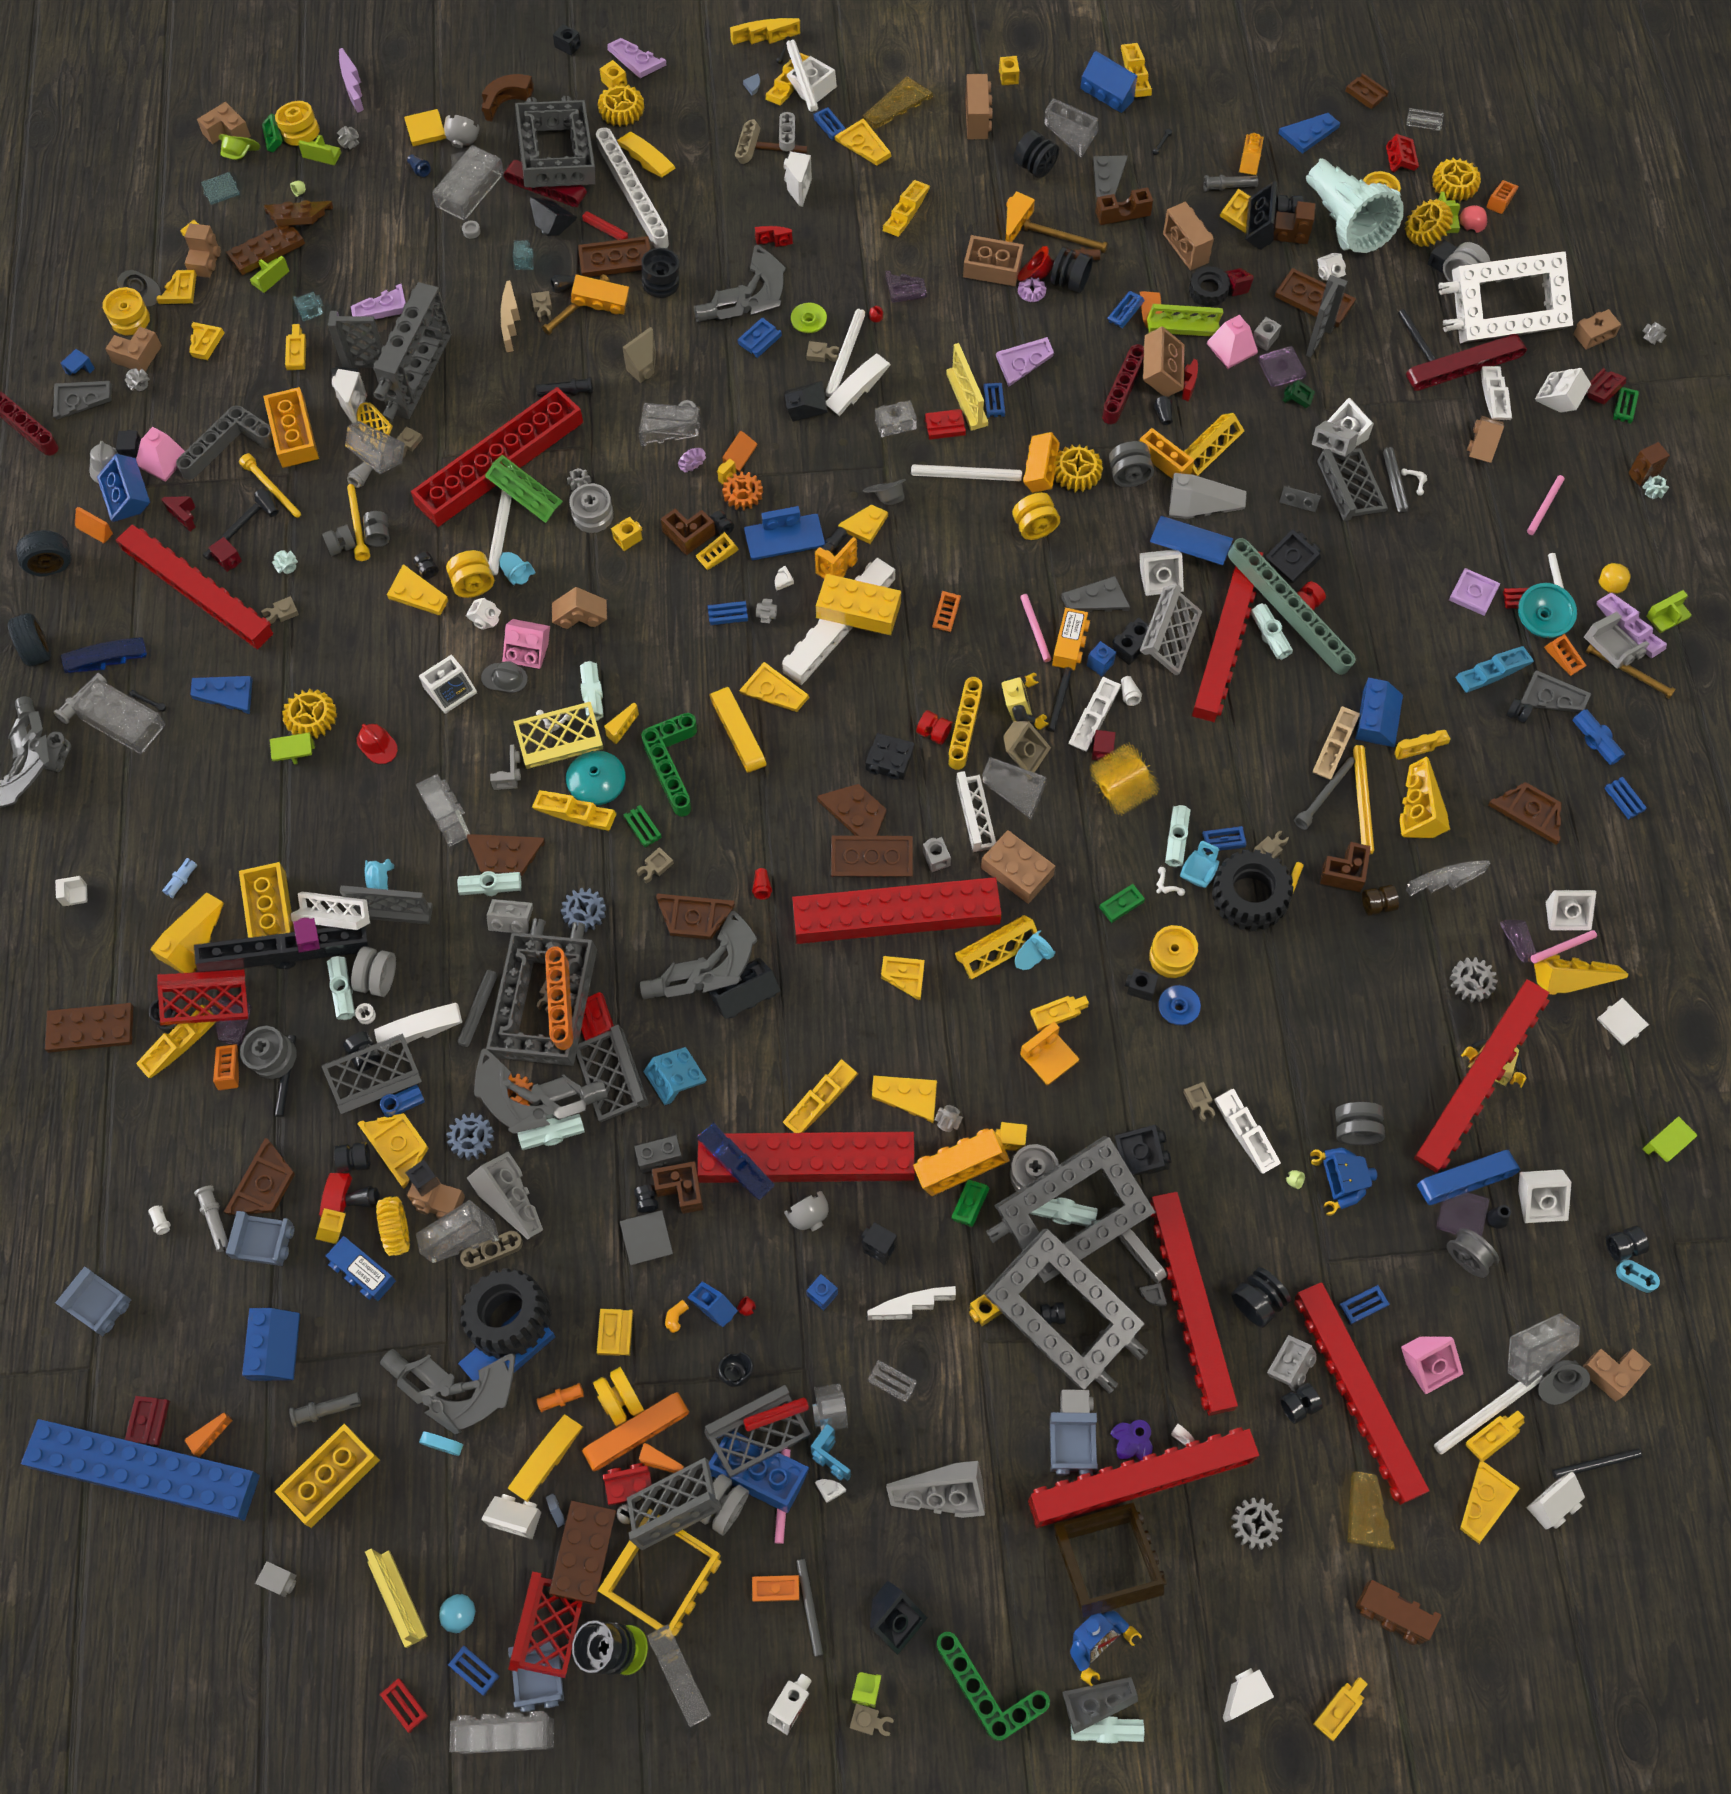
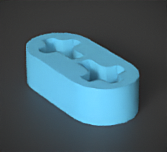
M1625 1260L1616 1268V1274L1619 1279L1643 1292L1650 1293L1657 1289L1660 1284L1656 1273L1634 1261ZM1630 1267L1631 1273L1626 1275V1270L1623 1268ZM1647 1277L1651 1279L1650 1286H1647L1646 1281L1644 1280Z
M423 1431L419 1441L424 1446L456 1456L460 1455L463 1447L462 1443Z

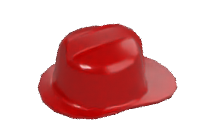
M1047 246L1040 248L1018 274V281L1026 280L1030 276L1035 279H1042L1049 274L1053 268L1054 260L1048 255L1049 248Z
M377 724L362 725V729L356 738L357 745L372 762L377 764H386L392 761L398 751L394 739L385 729Z

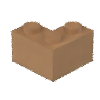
M226 102L197 119L202 134L212 144L220 140L219 135L221 134L244 138L251 137L246 122Z
M189 223L185 234V240L189 247L185 266L187 270H195L197 276L210 278L212 271L215 270L217 257L221 253L220 246H218L215 234H213L210 226Z
M139 327L131 340L114 335L106 347V351L112 363L130 369L136 368L138 371L141 369L146 371L162 345L154 331Z
M1481 416L1480 420L1476 419L1473 428L1475 439L1474 441L1470 440L1467 451H1470L1469 457L1492 462L1504 428L1502 421L1492 420V418Z
M578 587L573 588L552 603V623L562 628L568 629L579 621L591 627H596L607 620L606 599Z
M412 1183L407 1195L412 1205L415 1206L416 1211L426 1215L429 1212L437 1214V1218L448 1221L449 1218L457 1219L465 1198L462 1190L441 1183L423 1197Z
M1600 1349L1589 1358L1583 1367L1589 1372L1590 1380L1616 1402L1626 1395L1651 1364L1634 1349L1624 1354L1618 1362Z

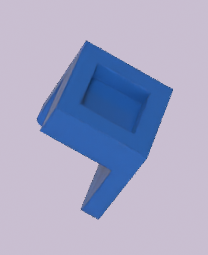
M77 349L61 362L64 371L68 375L75 374L81 368L89 374L95 369L89 357Z

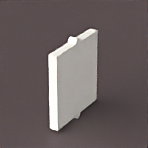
M1623 998L1613 1006H1608L1607 1011L1597 1018L1623 1046L1631 1039L1637 1038L1639 1033L1649 1025Z

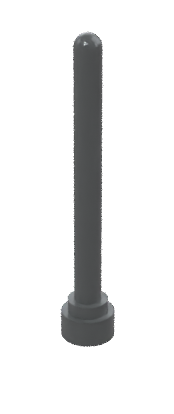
M1353 757L1346 760L1310 807L1296 816L1294 822L1299 828L1306 830L1312 824L1314 813L1355 763Z

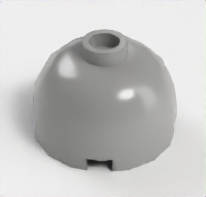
M450 115L445 118L444 132L446 138L452 142L454 147L462 148L476 141L480 127L478 124L477 127L473 125L474 121L466 117L455 115L454 118H450Z
M822 1191L817 1192L818 1197H812L811 1195L790 1207L791 1213L787 1210L784 1212L792 1226L799 1230L811 1229L812 1232L823 1226L822 1221L827 1217L829 1207Z

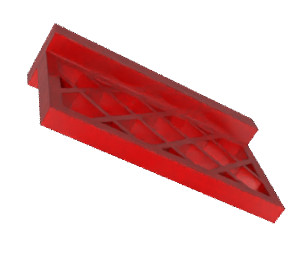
M244 969L157 975L160 1025L248 1019ZM241 987V993L237 997L228 992L231 988ZM210 989H216L220 992L214 999L206 994ZM191 990L198 993L193 1000L184 994ZM163 992H173L177 996L168 1001L163 997ZM224 995L232 1000L226 1007L218 1002ZM201 997L210 1002L204 1009L196 1004ZM180 998L188 1003L182 1010L174 1005ZM234 1004H237L243 1008V1013H233L229 1009ZM215 1005L222 1011L218 1015H212L208 1010ZM192 1006L200 1011L196 1016H189L186 1012ZM171 1008L178 1014L174 1018H164V1013Z
M532 1571L508 1670L518 1672L519 1668L565 1678L583 1602L575 1601L570 1604L567 1599L555 1596L547 1599L542 1589L543 1585L551 1587L552 1579L541 1577L542 1573ZM560 1598L566 1607L556 1613L550 1603ZM546 1606L552 1616L541 1621L537 1611ZM569 1611L574 1621L564 1626L559 1616ZM555 1619L561 1629L551 1635L545 1625ZM541 1628L547 1638L536 1643L531 1634ZM564 1633L569 1642L567 1645L559 1648L554 1638ZM550 1642L555 1652L545 1657L539 1647ZM534 1650L541 1658L535 1664L525 1662L526 1655ZM559 1655L564 1663L562 1670L552 1668L548 1661Z

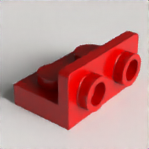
M1396 134L1386 145L1391 171L1396 172L1400 166L1415 171L1419 164L1413 139Z
M643 1463L633 1464L630 1466V1469L621 1471V1468L610 1469L607 1471L608 1474L603 1475L609 1506L627 1502V1497L652 1485L650 1469L648 1466H644Z

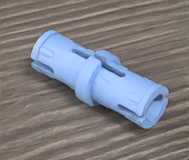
M186 858L178 871L172 874V879L162 890L163 893L174 898L181 886L188 882L187 878L197 867V864Z

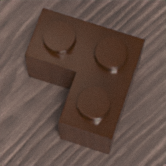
M1298 201L1295 213L1277 212L1273 240L1308 244L1314 222L1315 203Z
M676 509L661 518L663 533L686 556L715 535L714 521L703 510L688 520Z
M1350 842L1345 859L1327 856L1323 864L1320 884L1361 892L1366 881L1371 846Z
M695 1161L652 1169L657 1197L678 1194L682 1214L704 1210Z

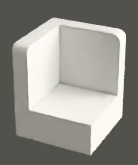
M81 876L55 880L56 899L62 906L81 904L88 901L87 884Z

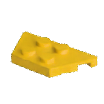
M404 1113L393 1115L389 1118H377L375 1121L358 1122L359 1127L404 1189L410 1181L405 1172L422 1161L429 1149Z

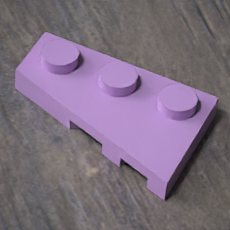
M622 38L608 44V51L639 78L666 66L665 59L655 58L653 53L649 51L645 53L639 50L637 45Z
M402 284L396 285V289L390 292L387 290L381 292V296L375 299L368 298L352 305V316H373L375 319L402 314L406 303Z
M1048 337L999 351L996 353V357L1009 387L1053 357L1054 352Z

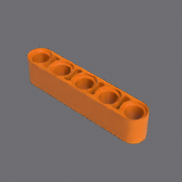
M551 947L545 955L549 1034L558 1049L566 1050L573 1044L569 961L561 948ZM556 957H561L557 962H553ZM562 976L559 981H554L556 977ZM563 995L561 1000L555 1001L558 996ZM564 1015L563 1019L556 1020L558 1016ZM560 1035H566L564 1039L557 1040Z
M678 1392L671 1394L592 1442L582 1450V1453L592 1471H597L683 1419L689 1414V1410Z

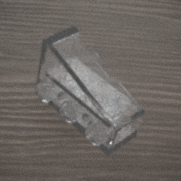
M840 1383L814 1388L816 1404L812 1406L816 1427L820 1426L821 1431L826 1424L835 1430L848 1428L846 1405Z

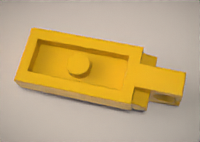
M292 324V334L286 336L285 367L287 370L305 369L306 337L305 334H302L300 324Z
M1440 730L1429 735L1423 734L1418 738L1404 739L1397 744L1394 754L1399 760L1434 751L1435 747L1449 744L1450 737L1446 730Z
M1066 996L1032 1009L1030 1014L1037 1030L1040 1031L1053 1022L1059 1024L1077 1017L1081 1014V1010L1088 1008L1089 1002L1086 996L1075 999L1074 996Z
M1516 1411L1509 1418L1499 1416L1466 1442V1447L1481 1462L1485 1461L1517 1436L1520 1432L1519 1427L1525 1423L1524 1416L1519 1411Z
M1357 1678L1352 1686L1346 1683L1313 1725L1331 1741H1334L1363 1704L1364 1697L1361 1695V1692L1368 1684L1362 1678Z

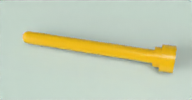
M249 453L244 454L240 458L239 464L245 470L252 471L292 515L299 518L301 512L256 466V459Z
M349 484L347 490L357 543L354 555L356 560L366 561L370 558V551L364 544L355 486Z

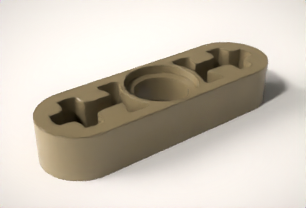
M754 119L744 124L737 145L735 157L741 164H745L752 159L760 133V126Z
M508 1231L465 1249L460 1256L461 1263L466 1269L474 1270L519 1251L522 1248L523 1240L518 1232ZM511 1237L517 1240L513 1247L507 1244L510 1242L509 1238ZM500 1241H502L503 1245L507 1244L504 1246V1251H502V1247L499 1244ZM490 1245L498 1247L497 1253L493 1256L486 1254V1248ZM480 1249H481L482 1255H483L484 1258H485V1259H483V1260H482V1258H481L480 1256H478V1255H480L479 1252H478V1250H480ZM469 1254L475 1257L474 1263L470 1264L469 1261H466Z

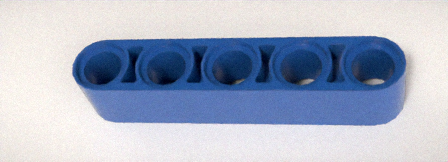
M1504 1150L1421 1180L1417 1187L1426 1203L1433 1205L1512 1177L1520 1171V1167L1510 1151Z

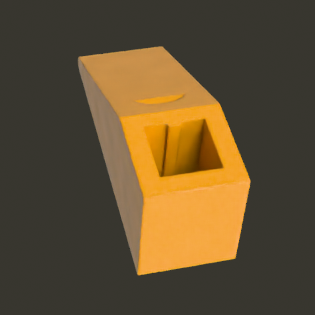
M1257 133L1246 135L1239 172L1257 174L1264 137H1260Z

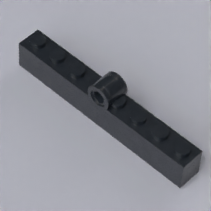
M364 926L358 930L338 927L317 929L320 949L299 952L295 932L194 945L195 964L198 972L225 971L274 964L275 968L288 969L296 965L295 961L358 953L361 948L368 947L366 927Z

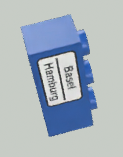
M344 1236L326 1255L330 1261L328 1265L335 1272L338 1273L341 1270L346 1274L344 1279L353 1287L358 1284L362 1288L360 1292L369 1300L373 1297L379 1301L396 1282L388 1272Z

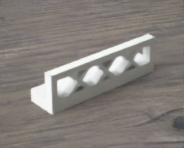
M965 771L958 772L956 783L972 850L977 852L991 849L996 840L980 775L966 777ZM977 782L978 788L974 793L969 790L968 783ZM974 798L982 803L979 810L973 808L972 801ZM978 816L986 820L983 828L977 825L976 818ZM985 834L990 837L991 843L982 844L981 835Z
M300 892L298 893L300 909L291 913L292 921H298L304 917L315 918L316 925L358 930L370 923L367 900ZM306 898L313 903L314 906L312 908L307 907ZM322 901H325L330 906L328 910L321 905ZM338 903H341L346 908L345 912L338 908ZM355 905H360L361 914H358L353 908Z

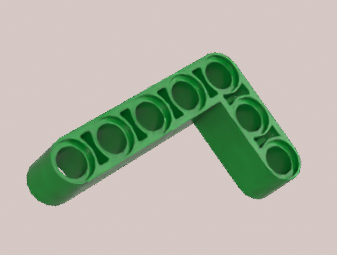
M684 713L646 728L641 735L644 749L672 809L680 817L687 816L691 812V803L666 747L695 736L697 724L695 716L691 713ZM666 770H669V771H670L669 773H666V774H665V773H662V772H664V771H666ZM674 786L678 787V788L675 789V790H671V789H670L671 787H674ZM679 803H686L684 806H678Z
M944 1632L938 1637V1652L991 1739L995 1741L1006 1739L1049 1708V1696L1043 1691H1035L1002 1713L957 1637L951 1632ZM943 1638L953 1640L954 1647L951 1650H944L941 1647V1640ZM958 1658L963 1659L967 1664V1668L962 1672L955 1670L953 1662ZM969 1680H976L979 1683V1691L976 1693L969 1692L966 1688V1683ZM1041 1696L1044 1699L1045 1706L1043 1709H1036L1033 1706V1697ZM983 1701H988L992 1705V1712L988 1715L981 1713L979 1705ZM1020 1709L1024 1712L1025 1720L1022 1723H1017L1013 1720L1012 1713L1014 1710ZM1000 1722L1004 1725L1005 1734L1003 1736H996L993 1733L992 1726L994 1723Z

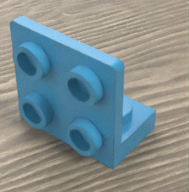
M686 1047L653 1057L643 1071L664 1105L672 1103L679 1091L703 1084L706 1081L705 1076Z
M826 1424L811 1445L812 1459L822 1467L825 1464L830 1467L831 1473L839 1480L845 1478L848 1481L851 1477V1470L828 1454L836 1442L835 1429Z

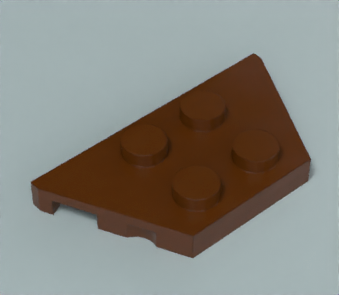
M304 200L300 203L288 201L282 204L264 205L265 213H269L270 218L277 226L313 224L318 218L325 215V209H333L332 201L310 202Z
M1524 782L1517 786L1516 789H1511L1499 798L1492 799L1488 806L1555 845L1559 843L1561 802L1532 785Z
M859 784L821 794L817 797V801L855 836H877L879 834L887 809Z
M467 834L468 842L481 874L486 871H491L495 874L520 872L522 877L527 870V866L536 857V852L545 844V839L541 837Z
M656 894L670 936L711 940L735 907V901Z
M267 1138L261 1144L224 1210L227 1215H236L237 1211L246 1212L247 1214L274 1213L291 1183L295 1173Z

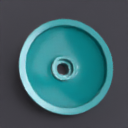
M1539 583L1531 586L1524 592L1519 601L1518 613L1521 622L1531 633L1543 638H1556L1567 633L1572 628L1577 617V607L1572 596L1564 588L1552 583Z
M590 751L578 756L570 764L566 773V784L570 794L576 800L592 802L595 806L614 800L622 792L626 782L625 769L620 760L604 751Z

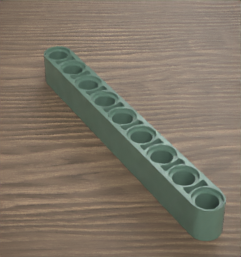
M1236 539L1228 551L1229 559L1334 672L1340 675L1346 674L1356 661L1355 655L1246 539Z

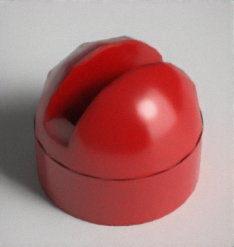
M873 306L869 311V319L873 322H880L883 319L882 308Z
M745 1296L737 1306L738 1312L745 1316L752 1315L754 1313L753 1310L756 1309L755 1302L748 1296Z

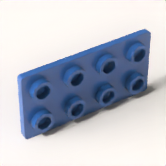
M799 506L761 513L762 524L744 527L751 560L815 549L825 545L818 514L800 517Z

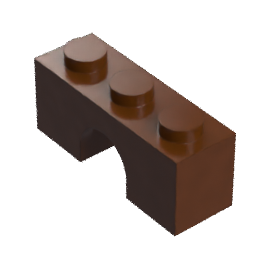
M1148 187L1132 190L1130 197L1123 202H1117L1115 194L1097 197L1095 212L1099 224L1104 225L1151 216L1153 199Z

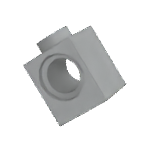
M1265 317L1254 331L1253 338L1255 344L1267 351L1279 337L1281 325Z
M942 837L937 839L931 838L923 843V854L931 872L950 866L951 856ZM938 851L940 854L933 855L931 852Z
M1062 1390L1060 1393L1061 1413H1090V1411H1093L1094 1402L1093 1397H1089V1390Z
M266 1561L255 1584L286 1597L287 1593L290 1594L294 1589L297 1575Z

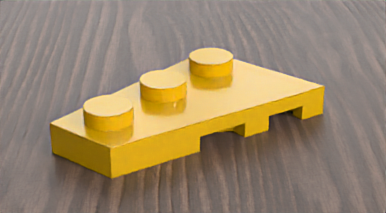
M864 118L834 136L835 141L875 165H879L891 157V152Z
M404 564L387 593L388 599L437 615H441L448 602L445 594Z
M765 662L739 690L740 694L798 712L809 699L807 693Z
M873 1076L872 1099L894 1108L898 1107L909 1112V1114L920 1116L934 1123L937 1081Z
M1480 1461L1460 1530L1480 1544L1520 1488L1484 1461Z

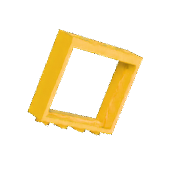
M649 1509L647 1514L651 1515L653 1510ZM644 1517L639 1527L646 1524L649 1518ZM684 1530L674 1535L710 1559L668 1627L660 1624L612 1592L639 1550L630 1540L598 1589L602 1595L669 1639L672 1635L677 1636L683 1626L681 1620L684 1615H689L696 1605L694 1599L697 1594H702L709 1583L706 1581L711 1572L714 1574L721 1564L719 1560L721 1556L718 1552Z

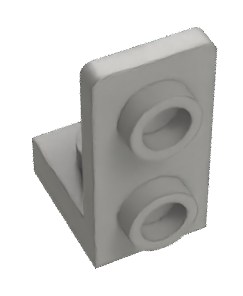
M510 745V772L500 771L490 774V781L494 790L518 788L517 781L521 780L520 769H517V763H520V752L516 751L514 745Z

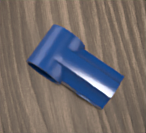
M415 1085L395 1095H385L380 1101V1106L384 1116L389 1118L418 1106L425 1101L419 1087ZM396 1104V1107L394 1109H386L388 1105Z

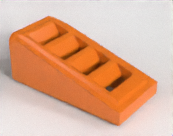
M1502 180L1490 196L1487 208L1502 214L1519 186Z
M942 591L932 628L951 633L961 600L960 595ZM944 601L952 602L955 604L954 606H952L949 604H945ZM943 607H944V608H948V609H951V610H953V611H952V612H948V611L942 610V608H943ZM940 614L951 616V618L940 617ZM938 620L947 622L949 625L938 624Z
M1565 634L1544 647L1570 676L1587 666ZM1570 656L1571 660L1567 661L1566 658ZM1575 662L1577 665L1572 668L1571 664Z
M237 1044L216 1047L213 1082L218 1090L238 1088L239 1061ZM232 1054L231 1056L222 1057V1055Z
M222 1413L188 1436L185 1442L195 1456L200 1457L233 1420L227 1414Z
M643 1444L639 1461L643 1465L671 1473H676L684 1468L682 1464L649 1444Z

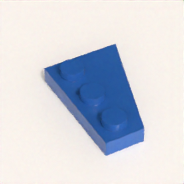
M1329 113L1279 128L1278 134L1303 154L1337 130L1340 122Z
M251 676L192 678L190 695L195 700L224 705L226 708H235L250 714Z

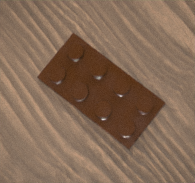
M293 225L277 226L255 238L249 239L239 246L233 247L226 253L241 275H244L260 267L259 260L262 259L268 263L304 245L305 242Z
M648 236L578 245L582 276L592 277L642 270V257L650 250Z
M1292 268L1275 292L1274 297L1317 317L1326 284ZM1344 293L1334 326H1340L1355 304L1356 298Z
M832 835L831 877L913 876V836Z
M131 1003L47 1011L45 1050L49 1053L132 1045L133 1005Z
M571 1501L549 1595L592 1605L595 1604L616 1510Z

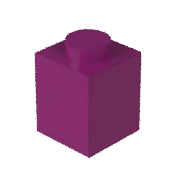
M304 917L298 921H293L299 952L320 949L315 918Z

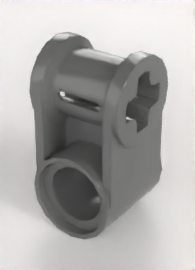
M52 732L47 737L49 763L44 769L60 772L71 750V743L65 739L62 733Z

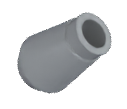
M364 461L350 471L347 477L348 483L353 484L355 488L362 487L373 469L372 465Z

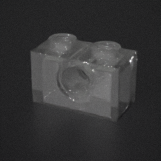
M910 400L875 409V422L881 437L916 429L917 417Z

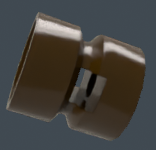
M1393 885L1379 887V890L1376 888L1367 889L1362 892V903L1368 916L1380 914L1382 910L1386 913L1396 911L1399 908L1398 894Z

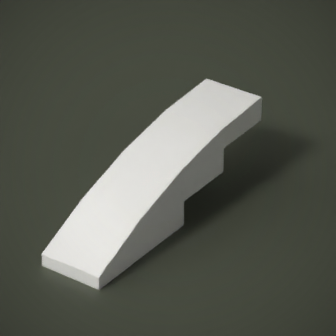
M876 353L851 374L826 401L827 407L840 416L850 403L854 405L864 391L868 393L891 364Z
M1482 366L1480 371L1482 386L1492 420H1511L1508 387H1505V379L1501 375V367Z
M1105 677L1102 678L1069 741L1070 745L1087 752L1094 740L1095 731L1100 729L1121 684Z
M453 1003L410 1015L374 1029L377 1043L403 1033L406 1042L409 1043L422 1036L429 1038L462 1023L458 1004ZM401 1040L391 1043L390 1047L400 1043Z
M1230 1089L1214 1098L1216 1105L1234 1135L1262 1174L1281 1164L1261 1126H1257L1248 1108L1243 1106L1234 1089Z
M955 1286L931 1288L886 1301L868 1310V1320L912 1319V1310H933L934 1301L955 1300Z

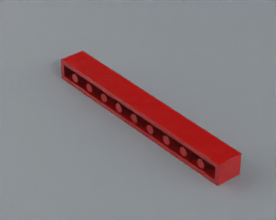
M131 525L116 539L122 551L257 650L273 635L270 627L271 623L266 618L258 617L251 607L246 608L237 597L232 598L225 588L217 587L211 578L202 576L203 574L196 567L191 568L185 559L176 557L170 548L167 547L165 549L156 538H150L144 529H138Z
M1236 566L1192 714L1193 717L1215 722L1217 715L1221 716L1224 705L1220 704L1221 699H1226L1229 688H1225V685L1231 682L1233 675L1230 667H1235L1238 657L1234 653L1235 650H1240L1242 640L1239 639V636L1245 633L1247 624L1243 622L1244 619H1249L1251 608L1248 605L1253 603L1256 592H1253V587L1255 586Z
M1528 979L1523 983L1415 1155V1160L1434 1172H1438L1440 1168L1443 1170L1446 1168L1451 1160L1448 1158L1451 1150L1456 1152L1462 1142L1459 1140L1461 1134H1467L1473 1125L1470 1122L1473 1115L1478 1116L1484 1105L1481 1102L1484 1097L1488 1099L1495 1089L1492 1086L1494 1081H1500L1506 1072L1503 1069L1506 1062L1511 1063L1517 1052L1514 1049L1517 1045L1522 1046L1528 1035L1525 1032L1528 1027L1533 1028L1539 1019L1536 1014L1539 1009L1543 1011L1550 1001L1547 999L1550 992Z
M1178 1192L1154 1196L1151 1198L1150 1204L1155 1213L1150 1215V1217H1154L1156 1224L1153 1226L1154 1234L1161 1242V1246H1159L1160 1256L1162 1259H1165L1167 1267H1165L1167 1280L1172 1282V1299L1174 1302L1177 1301L1178 1304L1177 1317L1179 1323H1183L1185 1329L1183 1331V1339L1185 1344H1189L1190 1347L1189 1361L1191 1366H1195L1196 1386L1201 1388L1203 1397H1201L1202 1408L1204 1411L1207 1410L1208 1416L1234 1411L1238 1406Z
M1321 1282L1298 1292L1294 1297L1295 1306L1299 1313H1303L1306 1319L1305 1326L1309 1333H1313L1316 1339V1348L1319 1353H1323L1329 1373L1334 1374L1337 1380L1336 1387L1341 1395L1344 1394L1348 1402L1346 1405L1349 1413L1355 1416L1359 1423L1357 1428L1361 1436L1366 1437L1369 1443L1368 1450L1380 1465L1379 1471L1381 1476L1389 1482L1391 1486L1390 1493L1393 1499L1402 1505L1429 1492V1489L1323 1283Z

